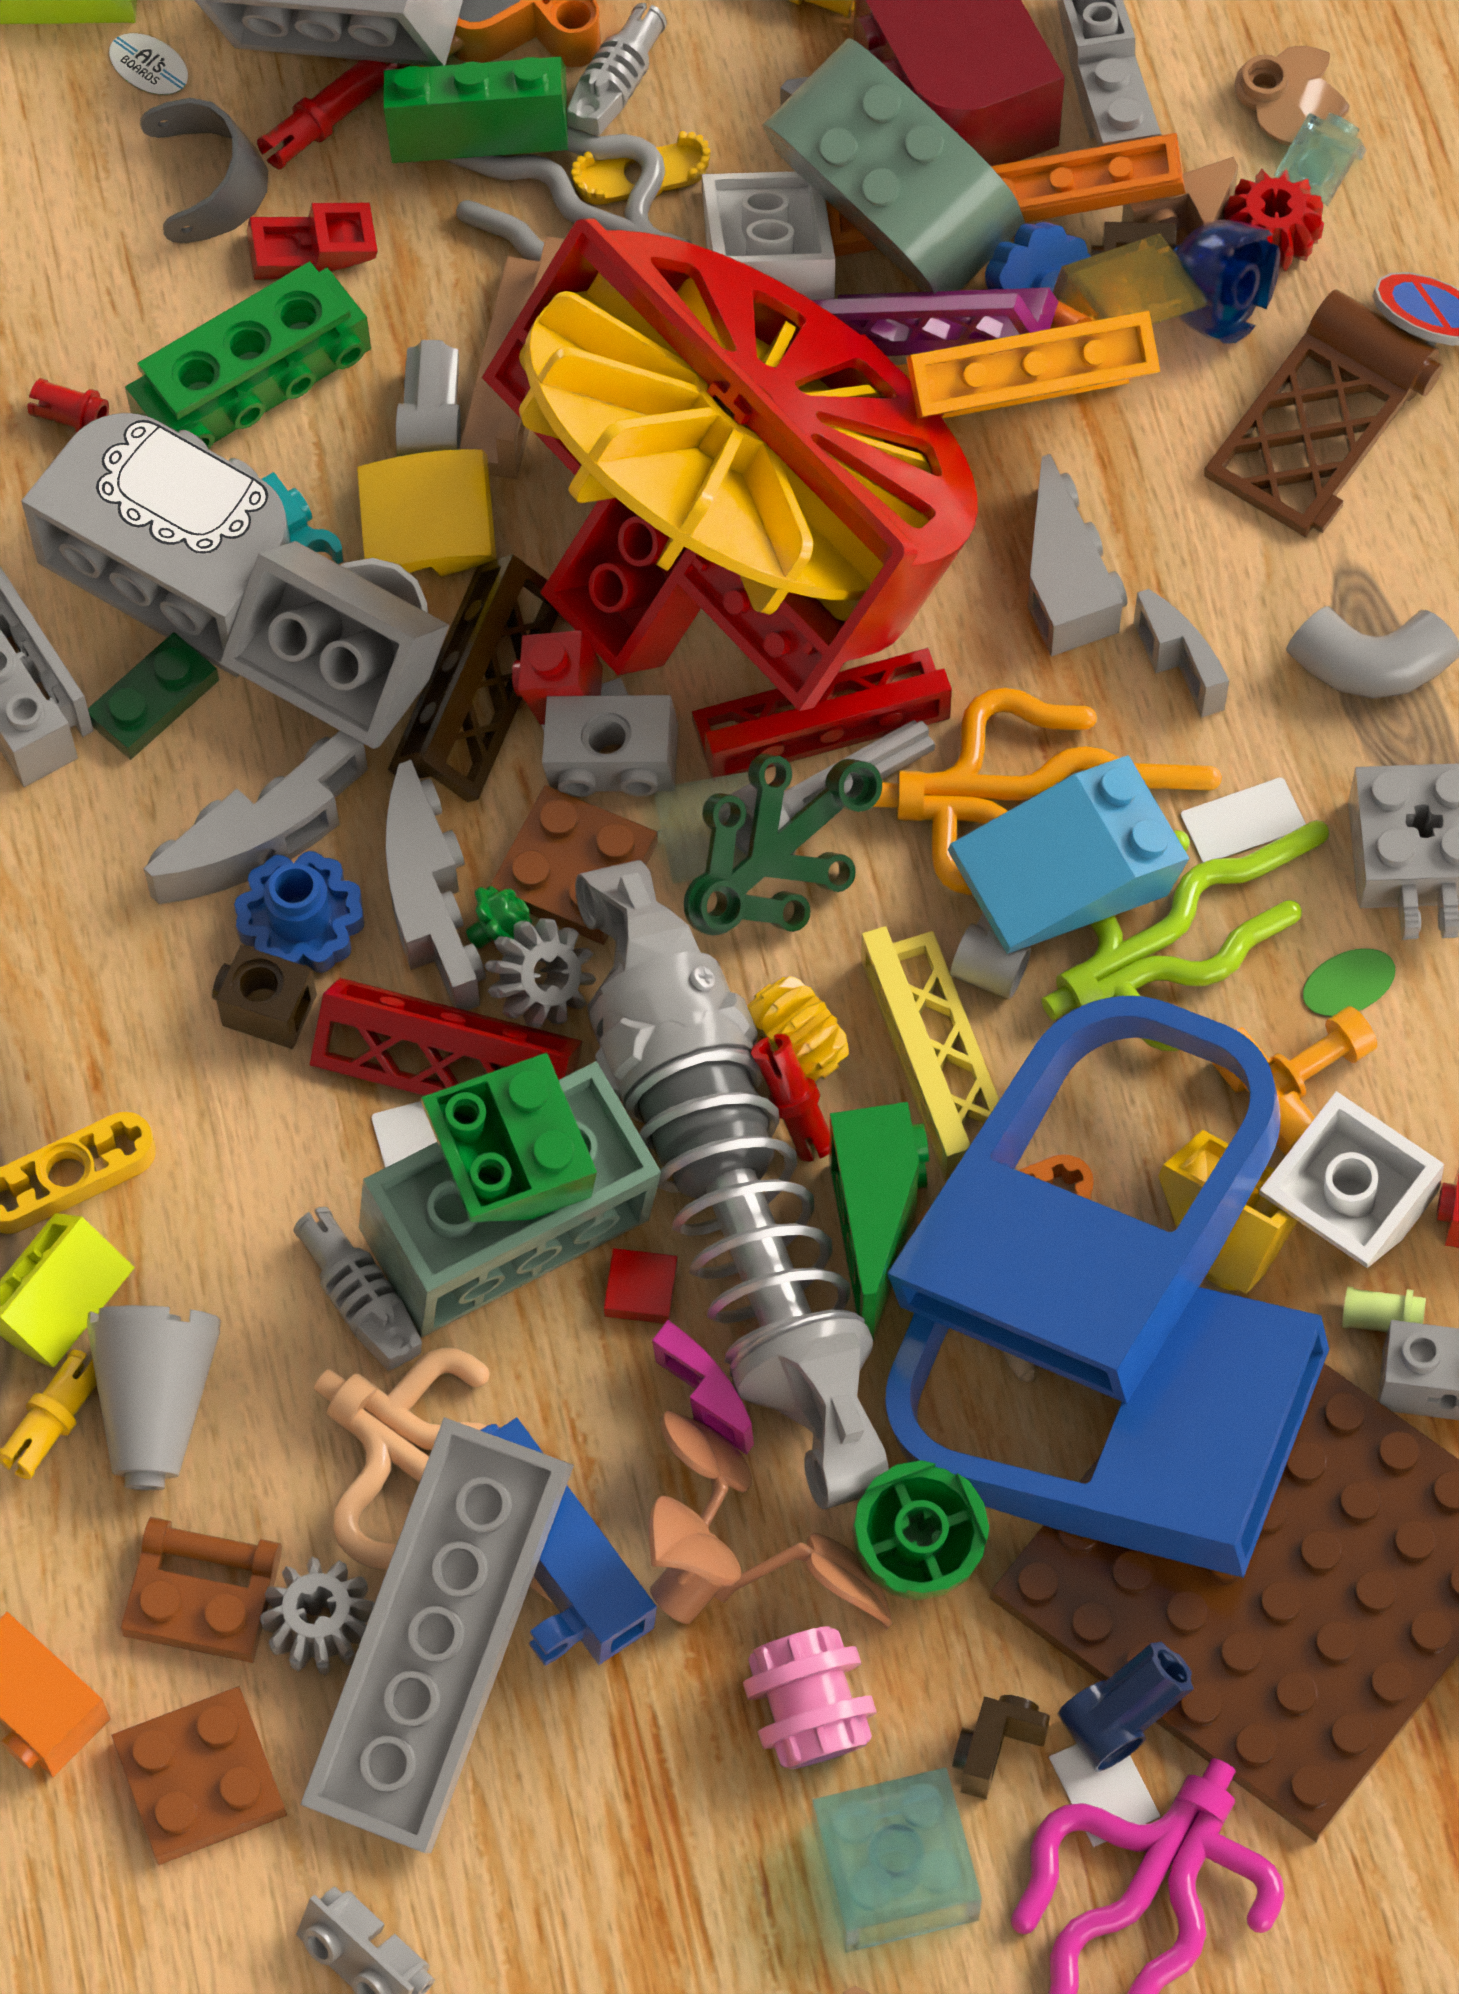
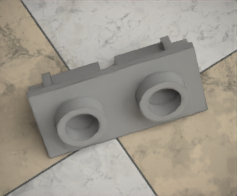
M333 1887L321 1899L315 1894L309 1899L296 1935L304 1942L309 1954L319 1963L329 1965L353 1988L355 1994H425L435 1981L427 1972L430 1965L421 1959L396 1934H393L378 1948L370 1942L382 1932L385 1924L363 1905L351 1891L342 1893L336 1887Z

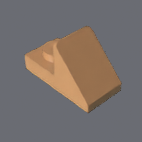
M1234 156L1183 173L1186 194L1123 205L1122 222L1176 224V231L1185 227L1203 262L1206 261L1225 220L1223 217L1225 203L1229 200V196H1233L1235 193L1238 164Z

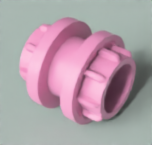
M830 1626L814 1628L774 1640L753 1650V1653L748 1658L753 1676L743 1682V1686L748 1700L768 1698L775 1723L758 1731L763 1749L775 1748L781 1766L789 1769H798L843 1756L867 1745V1742L872 1737L867 1719L877 1714L872 1696L852 1698L845 1673L859 1667L862 1663L857 1647H844L838 1630L830 1628Z

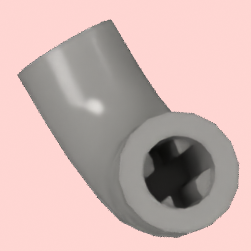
M1325 606L1314 613L1295 632L1286 647V651L1310 674L1335 690L1375 699L1408 694L1436 678L1459 658V640L1452 629L1440 617L1428 610L1418 611L1404 625L1389 635L1374 637L1362 634L1352 628L1330 606Z

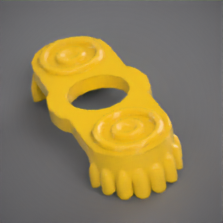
M680 131L676 143L656 147L663 157L665 166L664 179L656 196H659L663 191L693 185L702 179V174H706L711 152L708 147V141H703L702 135L696 136L692 131L688 134L685 131ZM589 151L585 152L584 157L578 156L577 162L575 161L572 164L571 177L579 197L587 203L594 205L628 199L635 184L629 182L624 173L626 168L636 161L629 158L595 161L593 154Z

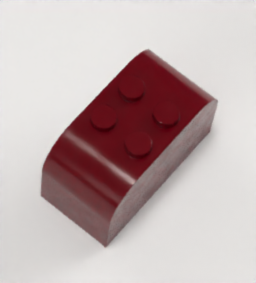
M854 0V40L883 63L990 166L1021 161L1059 146L1065 76L1022 0Z

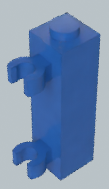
M517 1417L501 1428L497 1424H491L480 1430L543 1453ZM567 1485L533 1575L560 1614L553 1615L530 1631L534 1639L529 1642V1645L544 1666L564 1655L574 1644L581 1640L597 1664L600 1665L654 1629L657 1606Z

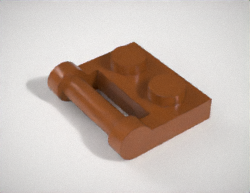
M150 1517L145 1527L141 1555L120 1627L123 1637L254 1663L263 1629L261 1614L266 1612L269 1606L266 1601L265 1592L268 1587H274L281 1559V1543L260 1539L258 1545L172 1528L170 1520ZM169 1554L252 1571L249 1586L246 1588L163 1571L162 1569L166 1555Z

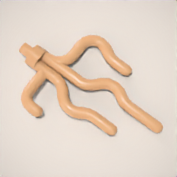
M441 1347L427 1352L415 1362L389 1395L382 1392L359 1373L352 1375L346 1381L331 1369H327L314 1386V1391L330 1402L326 1415L348 1432L355 1435L363 1444L366 1452V1461L362 1472L342 1495L334 1510L333 1531L338 1545L351 1559L368 1568L387 1570L397 1544L374 1541L366 1537L359 1526L361 1514L382 1489L391 1472L392 1463L420 1483L429 1456L415 1446L423 1450H432L441 1426L425 1422L409 1410L434 1380L442 1374H453L474 1388L482 1387L489 1379L490 1373L486 1365L461 1349ZM459 1422L478 1430L487 1426L478 1422ZM533 1576L529 1587L554 1604Z

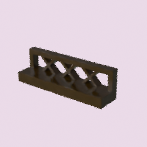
M514 554L477 566L440 649L430 679L422 690L388 767V770L396 775L399 764L411 760L419 779L431 776L466 802L479 799L522 700V697H518L514 691L512 673L501 674L495 652L500 638L510 636L516 658L521 660L522 635H527L526 631L529 630L528 635L551 633L559 614L540 593L548 580ZM522 587H525L543 601L535 621L528 624L523 622L517 600ZM488 686L495 713L489 725L479 727L473 699L478 689ZM466 738L472 760V766L467 777L446 763L455 741Z

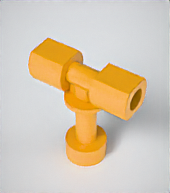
M1347 1006L1326 1020L1325 1027L1328 1035L1291 1060H1288L1279 1053L1268 1059L1244 1027L1237 1029V1031L1245 1035L1259 1048L1270 1066L1281 1113L1280 1131L1276 1145L1285 1156L1315 1119L1301 1100L1306 1096L1304 1081L1342 1056L1349 1062L1356 1063L1377 1049V1039L1371 1026L1364 1016L1351 1006ZM1212 1062L1235 1093L1241 1092L1244 1089L1248 1091L1245 1084L1234 1073Z

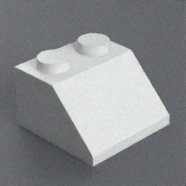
M1336 1091L1261 1187L1259 1195L1368 1268L1403 1240L1438 1194L1444 1163Z

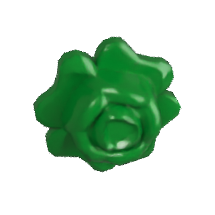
M491 885L486 889L479 887L475 890L477 900L475 911L478 921L466 928V934L470 942L478 949L483 948L491 941L497 940L500 936L514 939V925L516 923L526 921L532 924V919L529 917L530 909L525 901L518 898L515 891L510 888L498 892Z

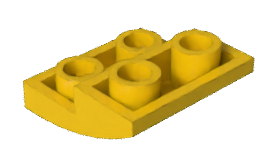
M482 449L417 453L357 467L364 559L375 558L396 563L408 573L432 567L441 577L497 559L488 456Z

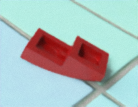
M370 202L312 203L308 217H250L246 230L254 280L280 279L309 261L318 272L327 267L330 271L340 270L373 260L378 253Z

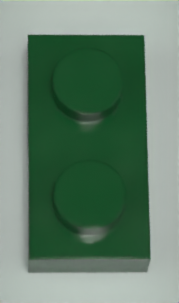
M173 632L88 708L92 727L131 760L219 681L217 668Z

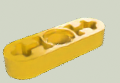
M132 1112L114 1113L0 1167V1192L9 1190L16 1197L18 1204L15 1210L9 1212L6 1211L2 1204L0 1205V1233L12 1234L20 1232L52 1217L55 1213H60L146 1171L153 1163L156 1155V1145L148 1122L140 1115ZM126 1134L130 1141H134L136 1151L125 1156L120 1148L116 1149L115 1138ZM93 1146H96L99 1158H102L105 1167L99 1171L96 1170L93 1157L88 1150ZM63 1159L78 1160L85 1166V1171L77 1183L62 1187L55 1185L49 1180V1172L55 1163ZM35 1174L45 1195L41 1199H37L35 1190L32 1188L28 1178Z

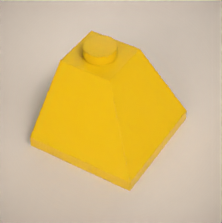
M1203 1129L1164 1163L1158 1174L1176 1228L1181 1223L1229 1145L1227 1142ZM1268 1165L1219 1255L1206 1275L1209 1281L1221 1288L1240 1290L1247 1294L1266 1274L1298 1222L1259 1195V1190L1275 1171V1169Z

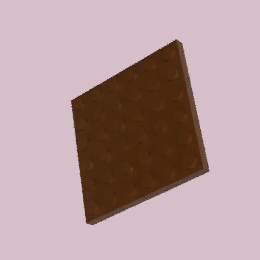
M1324 1363L1244 1578L1070 1534L1043 1525L991 1589L990 1599L1099 1681L1108 1680L1150 1643L1162 1641L1167 1648L1180 1654L1192 1672L1191 1683L1194 1689L1160 1717L1156 1723L1206 1761L1210 1762L1212 1758H1216L1232 1766L1236 1771L1232 1778L1233 1781L1317 1843L1459 1658V1459ZM1100 1456L1079 1483L1086 1484L1091 1481Z

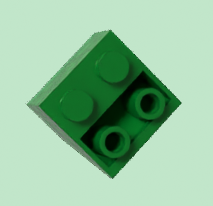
M547 1053L421 1097L422 1106L470 1222L531 1220L592 1197L597 1170Z

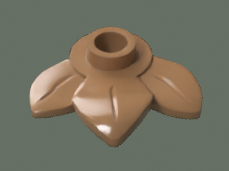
M1293 46L1284 50L1277 57L1272 55L1255 56L1248 60L1237 72L1235 79L1236 96L1242 104L1256 111V118L1260 129L1268 137L1281 144L1302 147L1307 141L1308 127L1319 128L1329 126L1339 121L1349 112V104L1345 98L1321 78L1329 65L1330 53L1309 46ZM1258 85H1267V86H1269L1270 88H1269V89H1264V88H1260V87H1257V86H1258Z

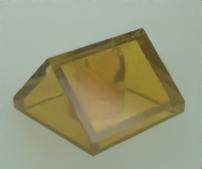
M1160 233L1062 266L1052 292L1058 301L1083 313L1093 321L1149 311L1151 323L1154 325L1208 306L1205 291Z

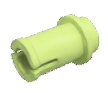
M1347 1286L1342 1328L1349 1329L1351 1327L1388 1332L1391 1320L1423 1324L1426 1298L1413 1296L1414 1290L1407 1289L1405 1296L1359 1290Z

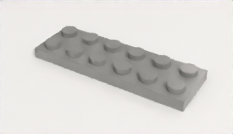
M443 1418L300 1805L420 1852L432 1853L574 1467L573 1464L451 1419Z

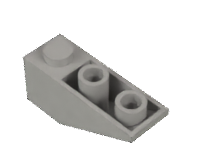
M1047 454L1041 458L1027 607L1052 657L1119 633L1122 607L1127 606L1128 601L1120 576L1116 571L1108 573L1101 559L1103 556V546L1095 525L1092 522L1084 523L1077 510L1079 498L1071 476L1068 473L1060 474L1051 454Z

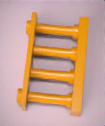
M1149 311L914 354L906 357V364L896 365L911 380L917 417L922 418L944 414L942 419L1129 384L1130 378L1161 372Z

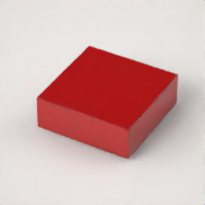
M613 1248L604 1303V1317L665 1324L667 1320L670 1321L678 1256Z

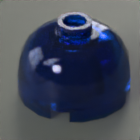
M1216 220L1201 225L1191 232L1181 244L1177 245L1169 256L1166 270L1172 307L1181 320L1194 331L1223 344L1237 343L1249 335L1256 325L1246 321L1253 314L1256 306L1267 309L1273 297L1279 276V247L1268 242L1267 239L1268 236L1273 234L1267 229L1248 222Z

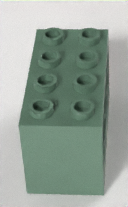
M597 1061L559 1080L597 1170L591 1198L531 1220L470 1222L438 1142L363 1179L359 1229L388 1281L393 1286L394 1291L402 1299L421 1338L649 1221L661 1170Z

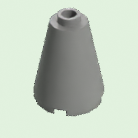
M138 1305L109 1306L99 1308V1314L92 1311L88 1313L87 1329L111 1471L114 1475L125 1477V1488L165 1489V1479L179 1476L220 1335L221 1320L216 1315L190 1309L189 1322H183L180 1316L169 1314L170 1307Z

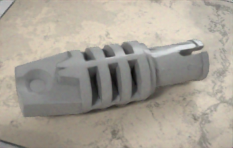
M646 3L637 4L632 9L631 15L619 34L607 37L603 41L585 72L580 77L567 108V120L570 128L583 130L593 135H600L625 107L628 99L632 96L635 88L639 85L649 68L648 52L667 25L665 15L656 6L651 5L642 20L641 17L647 6Z
M318 1207L315 1209V1214L319 1219L317 1223L310 1212L301 1217L295 1224L293 1231L297 1238L301 1239L321 1268L319 1276L321 1287L330 1297L335 1308L339 1310L344 1321L350 1326L355 1337L388 1371L420 1355L422 1341L400 1296L394 1291L391 1283L385 1278L382 1270L376 1265L371 1254L361 1248H354L334 1220L329 1208Z

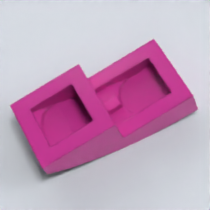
M667 1320L652 1339L656 1363L695 1389L690 1396L693 1419L709 1426L747 1455L754 1446L752 1423L734 1386L717 1363L701 1346Z

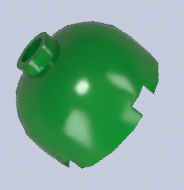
M921 1460L897 1464L873 1479L857 1504L852 1527L857 1559L871 1581L894 1596L912 1600L943 1596L966 1582L983 1557L989 1533L984 1502L969 1480L958 1473L954 1475L946 1469L935 1467L936 1463Z

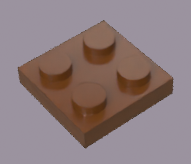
M544 785L496 873L491 886L496 888L498 892L509 888L515 891L516 896L524 900L529 907V914L540 919H553L557 926L574 928L579 933L578 935L604 945L609 935L598 928L589 929L582 919L576 899V877L580 873L635 860H641L647 865L658 844V831Z
M240 1686L111 1735L158 1865L287 1816Z

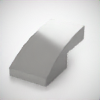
M1150 589L1137 592L1133 623L1155 673L1179 666L1201 717L1225 710L1229 679L1209 644L1190 621L1164 598Z

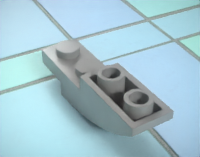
M1057 0L1069 62L1089 137L1096 138L1098 147L1161 136L1135 56V35L1123 0Z
M338 731L331 738L324 737L317 741L305 755L304 762L286 777L279 776L270 781L261 791L255 804L238 789H235L223 801L215 800L208 804L199 813L195 824L176 841L168 840L164 842L151 855L148 865L143 868L150 896L158 904H164L220 892L247 882L251 870L264 865L272 856L283 855L291 860L313 846L340 825L335 798L368 770L364 743L342 731Z
M408 760L400 763L391 790L386 821L388 879L399 938L410 970L435 962L453 1007L470 1010L480 1006L477 982L485 980L486 974L475 945L472 943L463 947L456 931L457 928L464 926L459 907L453 895L459 892L456 868L465 865L453 830L442 833L435 816L442 814V807L433 782L430 778L420 781L412 761Z

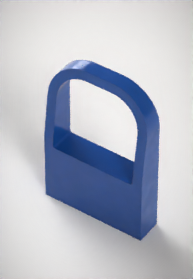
M1117 996L1085 1004L1060 1018L1035 1044L887 1274L899 1306L1127 1404L1215 1262L1275 1150L1280 1131V1105L1270 1066L1262 1052L1245 1035L1225 1024L1168 1002L1149 997ZM1126 1038H1145L1164 1043L1228 1069L1245 1084L1250 1092L1249 1108L1244 1121L1181 1223L1173 1232L1165 1231L1015 1170L1016 1165L1070 1070L1085 1055L1106 1043Z
M1199 1287L1128 1403H1121L1090 1482L1083 1484L956 1452L939 1445L925 1434L918 1425L919 1399L949 1328L914 1313L891 1367L885 1398L890 1425L900 1450L908 1463L923 1460L936 1463L935 1467L946 1469L954 1475L956 1473L960 1474L970 1481L983 1500L985 1507L1070 1534L1244 1578L1329 1352L1321 1315Z

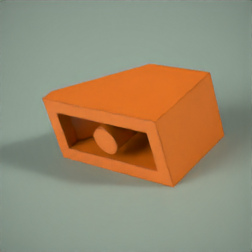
M6 1612L0 1618V1723L7 1735L0 1742L26 1769L30 1770L38 1763L48 1774L54 1777L111 1718L103 1699L9 1612Z

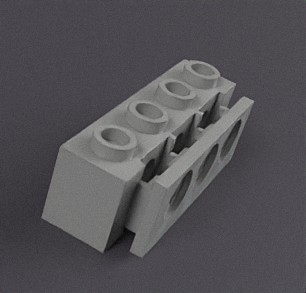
M0 567V751L22 786L26 787L78 759L70 730L71 727L75 725L82 737L93 732V727L82 691ZM10 636H12L20 650L17 654L7 640ZM42 682L50 699H45L36 685L37 683Z

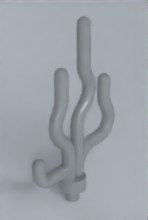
M568 126L567 151L584 156L585 152L589 151L593 154L594 159L598 160L629 158L641 165L642 172L629 195L624 212L625 218L581 201L576 195L571 179L562 166L545 157L529 154L508 157L497 155L445 159L447 162L496 179L507 181L532 178L540 180L550 189L554 203L564 218L572 223L579 219L595 218L606 230L645 232L692 244L690 240L658 230L649 221V208L661 188L665 175L663 157L655 145L642 137L628 134L596 136ZM465 200L458 204L456 215L460 221L503 237L511 242L523 258L540 261L544 242L539 240L525 222L512 215L471 200Z

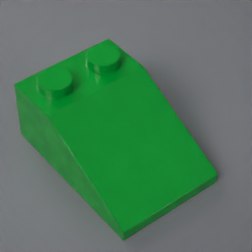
M908 1102L830 1113L829 1168L855 1312L865 1319L864 1323L868 1326L873 1342L875 1341L892 1289L887 1273L907 1243L916 1215L918 1189L928 1187L925 1163L929 1162V1150L926 1131L923 1123L912 1125Z

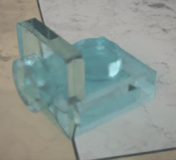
M1309 113L1274 176L1278 178L1287 168L1290 182L1292 183L1308 178L1309 185L1311 186L1310 194L1321 196L1322 203L1328 206L1355 158L1361 161L1367 151L1361 139L1356 137L1360 129L1333 113H1329L1325 120Z

